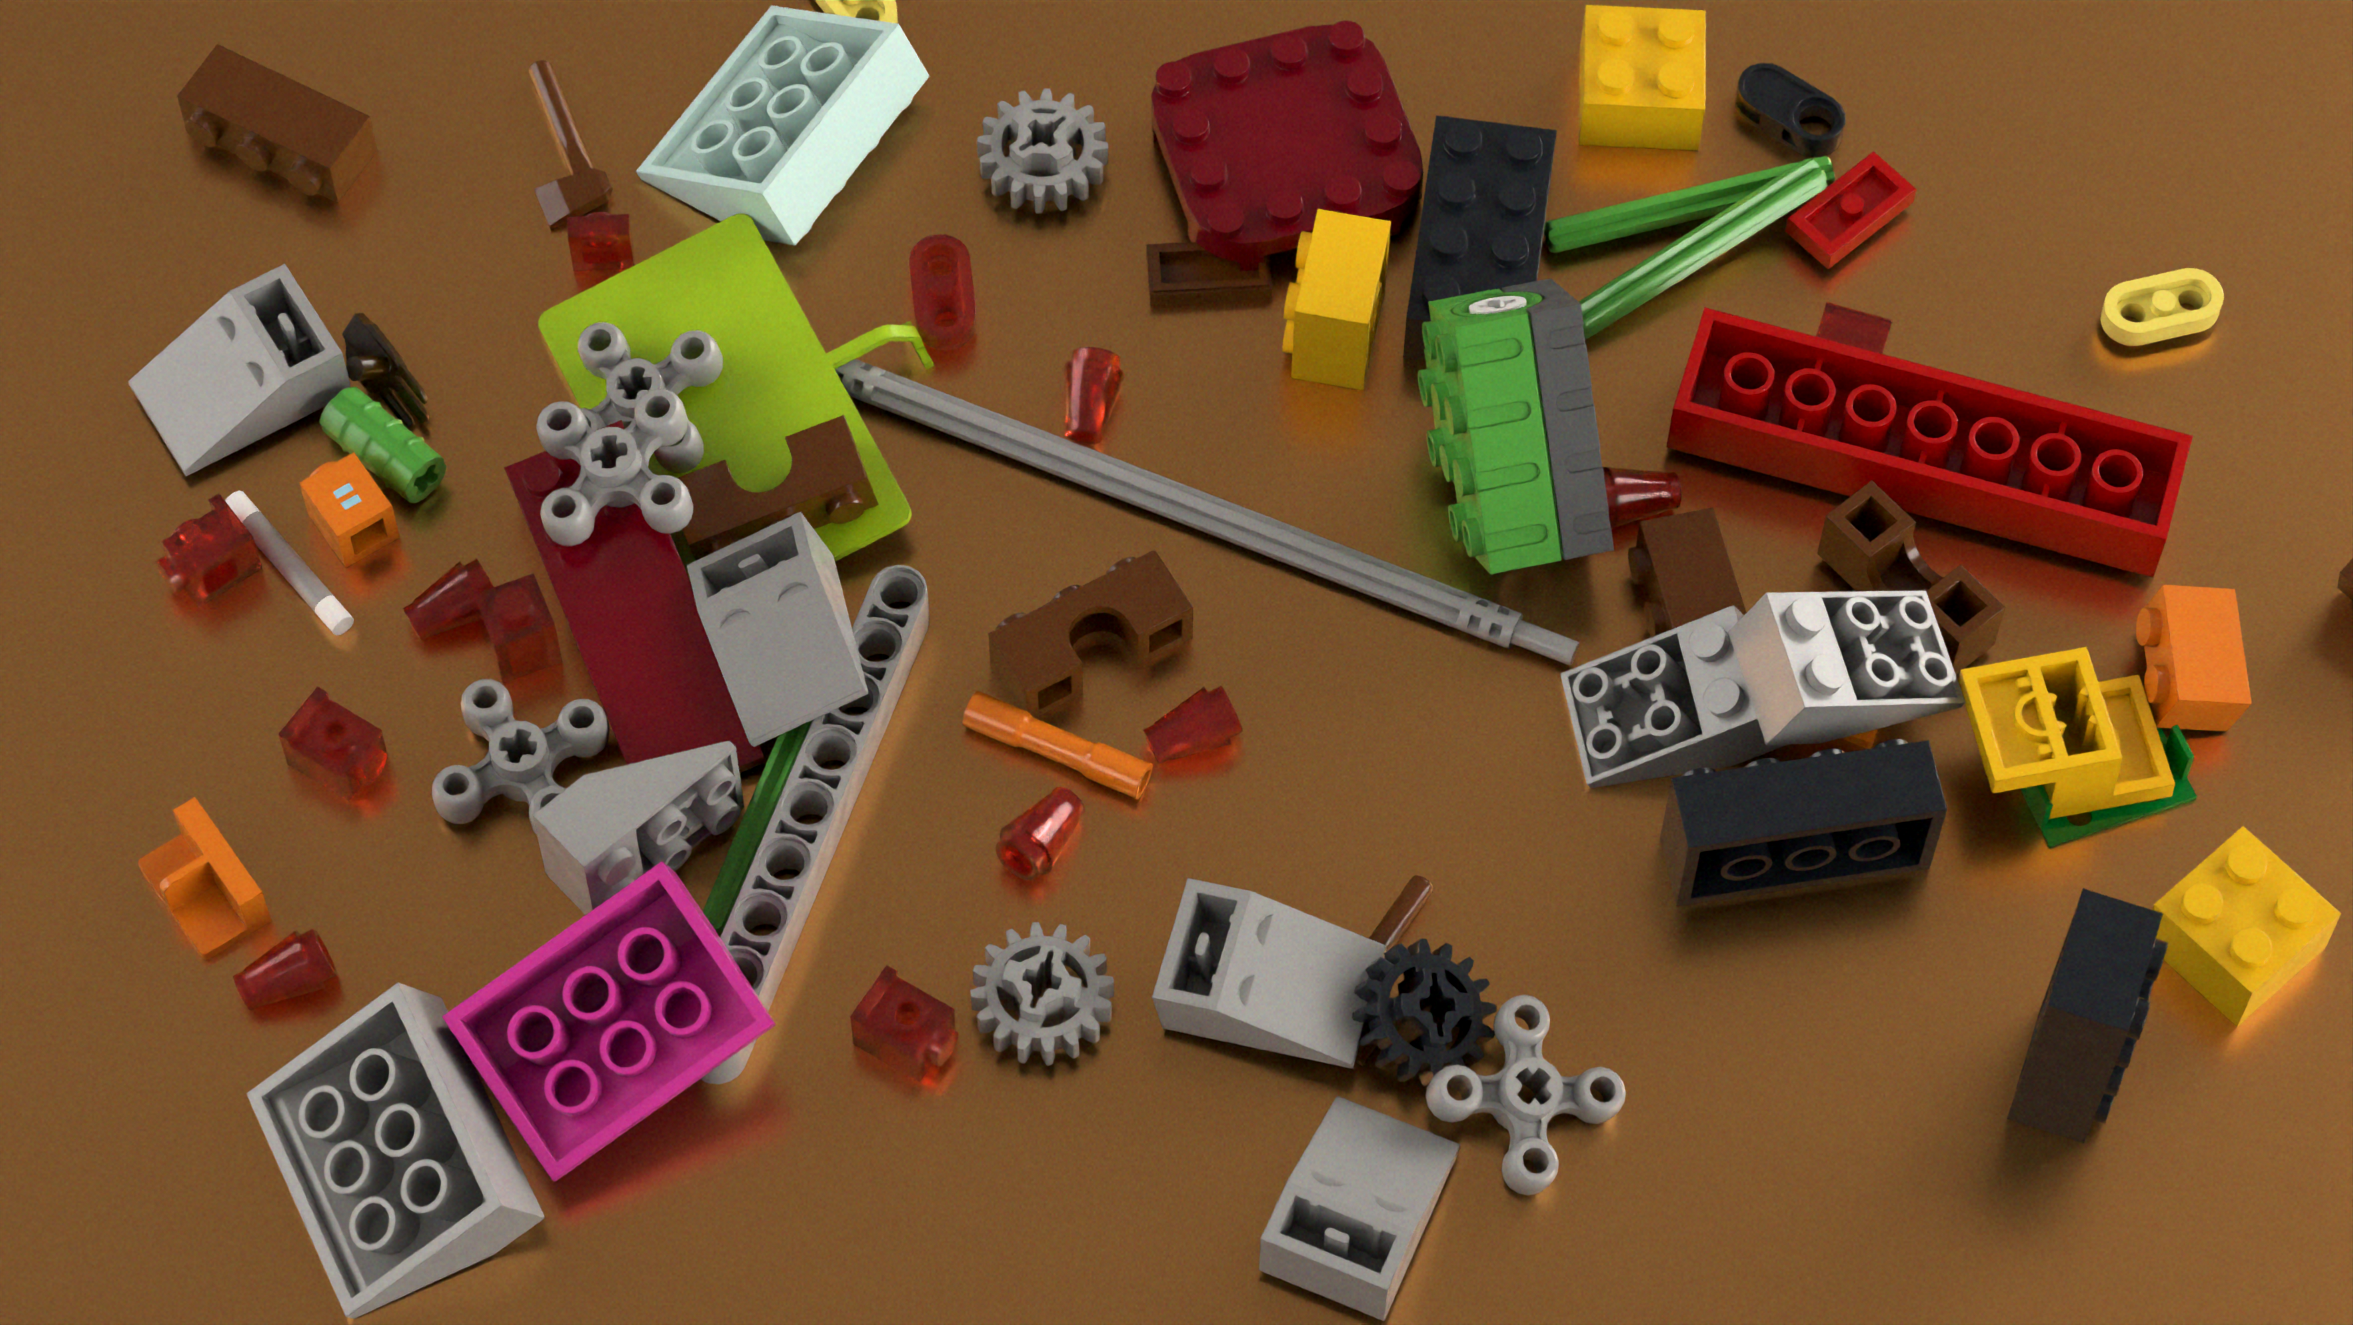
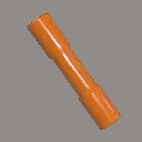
M976 691L973 694L963 716L962 724L967 728L1012 747H1023L1081 772L1092 781L1135 799H1139L1143 794L1152 773V763L1104 743L1091 742L1034 718L1026 710L981 691Z

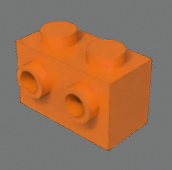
M2162 585L2148 604L2140 610L2136 621L2137 641L2141 646H2144L2147 664L2144 677V691L2148 703H2152L2156 727L2172 728V726L2178 725L2180 729L2227 732L2252 704L2235 589Z

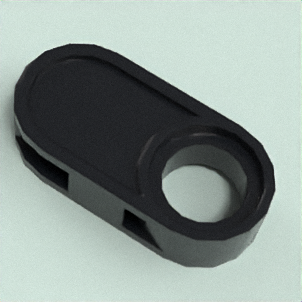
M1772 63L1751 65L1742 72L1738 80L1735 107L1739 115L1748 123L1794 151L1808 157L1826 156L1839 147L1845 127V112L1841 104L1834 98L1786 69ZM1819 116L1827 120L1832 129L1826 134L1813 135L1806 132L1799 122L1805 117Z

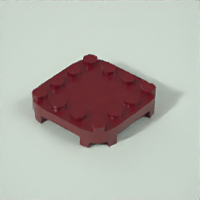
M1340 21L1334 25L1303 27L1194 53L1175 62H1167L1161 65L1156 72V84L1151 94L1153 141H1158L1188 221V238L1191 242H1196L1216 257L1240 263V271L1258 270V263H1264L1265 255L1298 248L1301 231L1311 233L1313 231L1317 209L1391 221V237L1400 233L1401 223L1416 209L1419 199H1422L1423 164L1420 148L1383 56L1374 43L1365 37L1363 28L1353 21Z

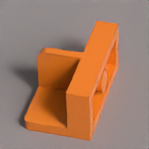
M196 797L173 810L181 834L141 857L138 865L200 957L208 960L270 923L272 919L263 892Z

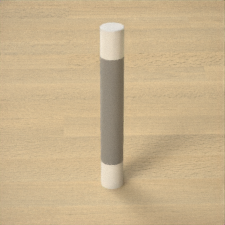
M236 491L228 496L223 504L225 510L334 635H341L348 631L354 623V618L243 491Z

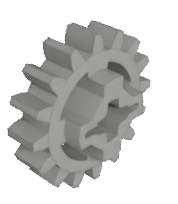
M1044 88L1040 100L1032 101L1030 96L1025 91L1019 92L1018 106L1012 107L1009 103L1000 101L997 104L998 119L994 117L984 118L983 136L977 137L980 175L982 179H991L992 194L994 196L1002 195L1007 191L1011 192V207L1017 209L1027 199L1033 201L1036 213H1042L1046 201H1054L1056 206L1063 211L1067 210V196L1073 194L1075 197L1085 201L1089 198L1088 183L1101 185L1103 181V166L1108 165L1106 127L1104 122L1094 123V108L1091 105L1075 110L1073 94L1068 93L1060 102L1052 101L1051 90ZM1010 140L1012 142L1010 145V155L1005 158L1003 150ZM1080 144L1083 151L1078 161H1076L1073 157L1076 156V146Z
M1035 922L1031 925L1030 937L1021 939L1019 934L1012 928L1007 930V948L1004 950L992 944L986 946L985 957L988 966L975 965L973 969V984L977 988L970 990L972 1010L981 1011L977 1014V1024L980 1033L996 1030L993 1035L995 1050L1001 1052L1011 1044L1018 1046V1062L1025 1063L1032 1051H1041L1045 1064L1053 1065L1054 1050L1063 1048L1074 1059L1079 1056V1038L1083 1037L1087 1041L1097 1043L1100 1039V1025L1097 1021L1110 1022L1112 1017V1002L1107 999L1114 997L1113 977L1105 975L1107 973V958L1104 953L1089 957L1090 938L1084 935L1072 944L1067 941L1066 925L1060 924L1054 931L1053 936H1043V930L1039 922ZM1066 965L1074 970L1080 978L1070 976L1066 970ZM1051 979L1052 988L1046 990L1048 981ZM1081 980L1083 981L1085 987L1081 986ZM1046 990L1043 997H1039L1041 991ZM1039 997L1036 1007L1033 1008V998ZM999 999L1004 1000V1008L1014 1010L1017 1013L1018 1021L1013 1019L1004 1010Z

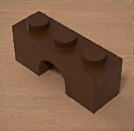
M839 416L785 437L791 453L792 465L786 479L772 490L750 492L742 489L737 485L726 460L678 477L688 488L693 503L692 518L688 525L683 528V532L695 560L701 559L798 512L804 515L813 529H817L830 523L842 524L853 521L860 517L865 510L879 505L845 416Z
M1871 480L1826 515L1817 554L1856 591H1926L1955 674H1958L1961 669L1967 667L1995 645L2005 606L1962 565H1959L1945 577L1933 571L1923 560L1915 546L1913 532L1916 522Z
M1155 549L1137 559L1135 557H1128L1118 561L1109 568L1105 575L1083 586L1072 585L1064 588L1052 598L1051 602L1027 614H1013L1004 619L994 631L989 633L990 665L1019 708L1028 711L1034 718H1037L1082 695L1083 663L1074 650L1087 640L1094 638L1115 640L1129 651L1139 666L1193 638V605Z

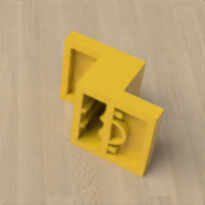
M2087 647L1960 670L1958 682L1966 702L1965 707L1992 794L2043 785L2049 796L2050 803L2053 804L2049 819L2172 797L2175 782L2139 675L2098 682Z

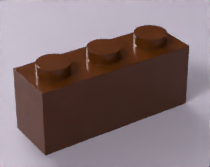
M218 44L177 95L186 131L196 141L208 147L217 145L238 155L246 165L255 170H270L288 179L294 187L308 195H316L318 193L339 203L377 152L369 115Z

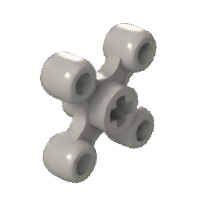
M607 322L592 324L580 335L578 353L585 368L590 373L607 380V395L598 406L592 409H579L584 413L588 425L593 431L622 420L626 429L635 417L636 403L648 391L667 389L678 395L689 386L700 387L713 383L720 376L723 369L722 353L715 339L709 334L693 330L681 334L674 341L671 353L663 361L653 365L650 361L644 359L630 358L631 350L623 332L615 325ZM688 420L687 431L683 438L673 445L659 447L654 451V455L659 464L666 470L674 473H686L700 463L704 455V443L696 426Z
M654 389L641 396L636 403L635 417L624 430L619 427H605L593 431L589 427L584 413L570 402L558 401L549 404L541 411L537 419L536 429L543 448L555 458L573 459L581 465L580 476L575 484L569 488L554 490L542 503L540 512L542 523L546 533L554 542L562 546H574L584 542L593 532L595 516L600 508L605 505L625 507L634 503L637 504L642 510L645 521L652 529L660 533L671 534L680 531L688 525L693 513V503L688 488L676 477L670 475L658 476L648 469L649 459L655 450L659 447H667L677 443L687 431L688 417L683 402L674 392L667 389Z
M481 679L473 682L462 694L461 711L466 726L474 734L485 737L489 741V751L485 758L476 765L470 767L453 765L444 768L437 774L432 783L431 792L435 808L446 821L453 824H464L479 816L484 804L489 799L503 793L507 798L515 801H526L529 804L530 823L534 833L537 835L533 814L567 789L558 786L553 781V772L556 766L565 758L573 755L577 757L596 755L606 746L609 740L610 726L604 709L592 700L577 699L569 702L562 708L555 722L550 726L540 729L535 724L527 721H516L513 718L514 707L509 691L500 682L493 679Z
M1529 995L1512 997L1500 1007L1495 1015L1493 1025L1495 1036L1504 1047L1506 1055L1505 1065L1500 1072L1494 1075L1483 1076L1476 1074L1466 1066H1446L1434 1075L1426 1091L1428 1108L1434 1116L1442 1121H1463L1471 1114L1486 1112L1491 1113L1500 1125L1508 1129L1510 1145L1503 1158L1501 1171L1503 1179L1509 1188L1524 1195L1541 1192L1552 1183L1558 1173L1559 1161L1557 1153L1548 1143L1546 1135L1547 1124L1553 1116L1568 1113L1576 1115L1577 1118L1586 1123H1604L1619 1112L1625 1102L1626 1095L1624 1082L1611 1069L1595 1067L1586 1070L1578 1076L1565 1077L1561 1076L1552 1064L1543 1059L1541 1052L1542 1042L1549 1031L1550 1016L1543 1002ZM1515 1017L1523 1019L1527 1023L1529 1030L1519 1027ZM1523 1085L1534 1093L1529 1104L1522 1101L1517 1095ZM1447 1087H1453L1458 1090L1462 1100L1459 1101L1452 1098L1447 1091ZM1590 1089L1600 1092L1604 1102L1594 1099ZM1523 1159L1531 1161L1536 1166L1537 1174L1531 1173L1525 1168Z

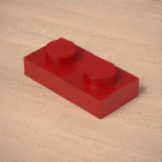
M1873 151L1789 216L1785 232L1823 266L1830 269L1914 202L1917 189Z

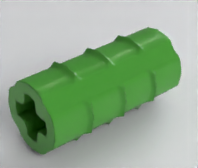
M348 387L341 390L330 400L323 410L319 421L322 431L342 447L343 452H349L350 454L354 452L366 470H371L385 482L386 487L394 489L409 503H417L424 500L439 486L447 469L444 458L424 442L423 437H417L402 424L401 419H395L381 407L380 402H374L357 387Z

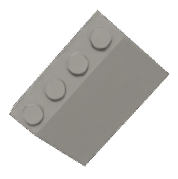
M396 983L247 1093L345 1316L352 1319L494 1255L545 1218L471 1059L442 1018L443 1015L448 1013L442 998L401 983Z

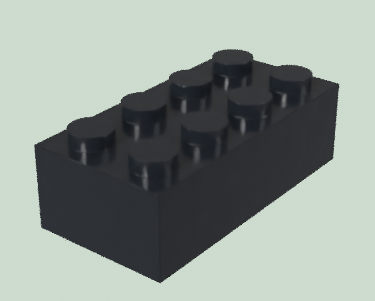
M1436 115L1406 317L1403 358L1425 361L1422 323L1431 321L1429 301L1498 288L1502 291L1503 287L1538 280L1557 130Z
M1893 739L1879 743L1872 749L1844 752L1841 749H1825L1804 759L1781 762L1775 758H1763L1753 761L1743 768L1716 771L1713 768L1702 767L1690 770L1681 777L1671 779L1660 839L1676 906L1930 869L1946 816L1947 806L1929 740L1908 743L1902 739Z
M2083 888L2041 1004L2007 1119L2081 1143L2085 1142L2093 1121L2106 1123L2114 1096H2117L2125 1068H2128L2136 1041L2141 1036L2151 1001L2148 999L2153 983L2158 978L2167 950L2168 942L2156 938L2163 913Z

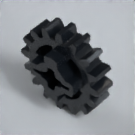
M1419 939L1408 946V949L1402 943L1394 946L1384 953L1385 959L1380 957L1367 966L1365 970L1371 979H1367L1356 986L1354 991L1358 997L1367 1001V1005L1352 1013L1355 1021L1368 1023L1370 1032L1366 1033L1359 1040L1361 1046L1377 1044L1381 1049L1375 1062L1377 1067L1381 1068L1394 1061L1398 1064L1397 1080L1405 1082L1419 1072L1422 1085L1428 1086L1434 1075L1446 1066L1461 1065L1470 1067L1485 1056L1478 1045L1493 1039L1495 1032L1482 1022L1483 1019L1497 1012V1007L1489 1002H1481L1479 993L1483 992L1490 983L1488 979L1473 981L1468 973L1474 964L1473 959L1468 957L1456 964L1451 961L1452 945L1445 943L1431 954L1427 939ZM1401 974H1404V980L1398 983L1399 995L1395 998H1389L1395 981ZM1453 1027H1460L1454 1044L1446 1051V1045L1452 1042L1451 1029Z

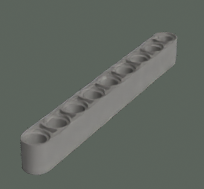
M894 565L886 567L878 572L872 580L852 627L869 694L813 719L720 937L746 979L754 983L752 988L767 1011L770 1009L928 630L930 617L926 581L919 571L910 566ZM899 601L912 604L904 609L888 607L892 603ZM874 654L890 656V658L881 662L866 660L867 657ZM855 706L868 709L865 713L856 716L843 713L846 709ZM830 760H839L846 763L841 768L834 770L820 767L821 764ZM816 814L823 817L819 822L810 825L801 824L796 821L803 815ZM783 869H795L801 872L798 876L789 880H780L773 877L775 873ZM761 924H770L777 927L776 931L770 935L756 936L749 933L752 928ZM756 1040L702 1077L701 1080L706 1083L722 1084L730 1082L739 1076L747 1064Z

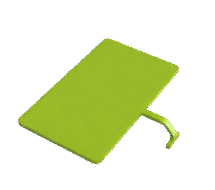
M741 213L732 215L546 310L539 317V329L580 408L587 409L598 406L607 395V380L590 373L585 368L578 353V340L581 333L588 326L600 322L615 325L623 332L631 350L630 358L644 359L650 361L653 365L663 361L671 353L674 341L685 332L699 330L706 332L715 339L723 356V369L720 376L713 383L700 387L689 386L677 395L683 402L688 420L696 426L703 440L704 455L694 469L686 473H674L661 466L653 453L648 465V469L653 474L658 476L670 475L678 478L726 460L739 487L750 492H766L779 486L790 472L792 457L785 439L786 436L844 415L857 444L879 505L865 510L860 517L853 521L842 524L830 523L814 530L833 554L836 562L904 527L910 521L912 516L910 505L835 369L889 341L911 342L927 370L933 367L934 364L917 329L910 321L902 325L889 324L880 326L826 353L750 216ZM683 529L670 535L690 579L687 565L696 560L688 546Z

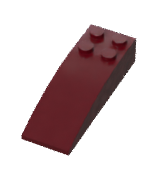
M622 420L605 426L625 429ZM544 451L504 467L626 764L637 763L725 741H730L736 747L739 773L765 763L766 761L760 746L753 747L748 741L698 614L690 579L670 533H660L652 529L645 521L642 510L635 503L625 507L605 505L600 508L595 516L593 532L588 539L578 545L562 546L554 542L546 533L540 515L541 506L545 498L554 490L569 488L575 484L580 476L581 465L573 459H558Z

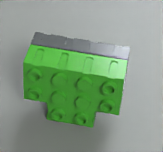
M1551 278L1503 287L1502 291L1498 288L1429 301L1431 321L1422 323L1426 369L1418 371V384L1424 406H1432L1435 429L1427 431V446L1432 465L1434 467L1441 466L1446 481H1452L1455 485L1457 504H1452L1448 507L1450 527L1455 541H1463L1468 556L1475 557L1490 574L1562 561L1561 556L1564 560L1614 550L1581 303Z

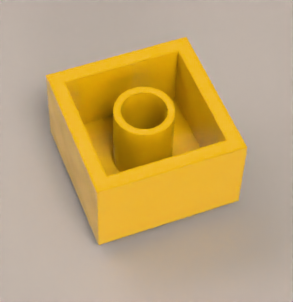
M1601 5L1585 6L1580 45L1578 145L1699 150L1705 114L1706 10Z
M1317 209L1312 233L1301 231L1295 268H1299L1296 283H1289L1284 307V319H1287L1282 352L1292 354L1291 378L1364 391L1386 291L1391 221Z
M2244 826L2160 898L2152 908L2154 911L2163 913L2156 938L2168 942L2164 961L2237 1027L2326 948L2341 915L2334 906Z

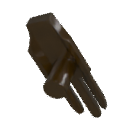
M355 313L342 333L346 343V369L348 377L352 381H362L371 394H379L397 418L402 420L404 425L411 426L414 423V419L394 394L393 390L397 392L420 423L428 422L429 414L423 405L427 403L428 397L422 386L408 370L401 355L379 327L368 319L364 313Z

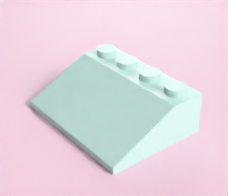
M771 5L640 165L636 173L642 181L719 221H723L735 214H746L752 218L763 240L795 246L809 232L814 221L833 197L844 188L848 178L867 154L878 145L880 138L902 110L909 106L913 96L929 78V74L902 28L897 23Z

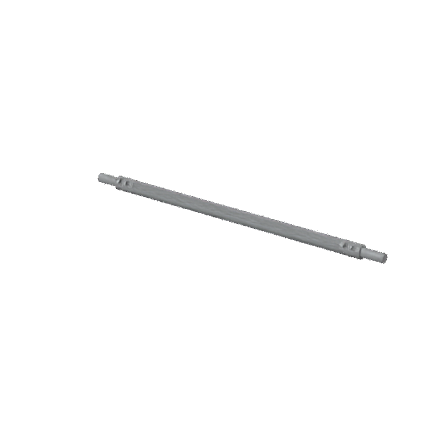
M854 359L835 369L849 396L1502 647L1510 649L1515 644L1570 666L1577 654L1580 642L1523 621V613L863 361Z

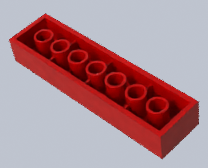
M1704 307L1673 406L1666 447L1850 497L1872 480L1906 512L2154 578L2167 540L2193 436Z

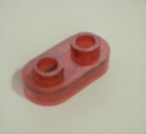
M945 234L927 236L914 245L909 255L915 325L922 341L926 345L938 350H954L967 344L973 338L977 329L976 302L970 254L967 247L953 236ZM936 270H946L949 272L947 275L934 276L931 273ZM942 321H952L955 323V325L948 327L938 326L937 324Z

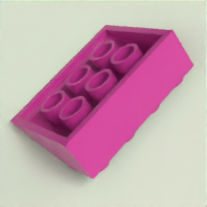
M663 861L442 1016L554 1182L776 1026L712 924L678 875Z

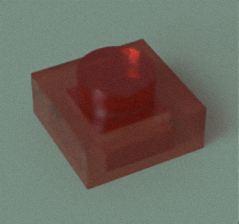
M596 212L587 216L567 217L568 243L573 271L625 269L634 266V245L629 214L613 215L606 212Z

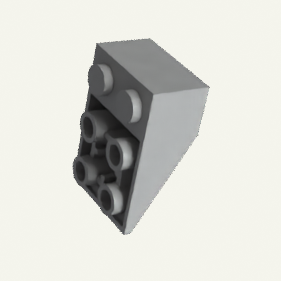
M286 264L230 290L128 381L131 389L185 476L325 407L341 390L351 387L342 351Z
M801 512L687 565L698 614L748 741L753 747L869 694L834 556Z
M1926 591L1765 593L1728 631L1766 745L1824 743L1961 708L1966 703Z
M1734 605L1560 673L1586 783L1590 788L1684 774L1690 770L1702 767L1713 769L1730 767L1789 745H1766L1728 633L1744 616Z
M725 741L583 775L533 814L546 875L586 915L661 861L673 871L679 869L686 862L691 854V850L710 834L719 835L729 829L738 819L741 810L744 808L736 747L730 741Z
M1188 878L1152 999L1163 1029L1353 1069L1360 1046L1359 1040L1362 1038L1366 1023L1353 1020L1352 1013L1367 1005V1001L1358 997L1354 991L1356 986L1367 979H1371L1365 969L1380 957L1384 958L1387 948L1384 944L1255 892Z
M1336 1096L1287 1180L1260 1240L1259 1271L1384 1321L1461 1145Z

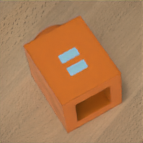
M354 452L337 462L331 461L319 466L312 472L310 477L299 482L308 516L345 568L400 538L391 503Z

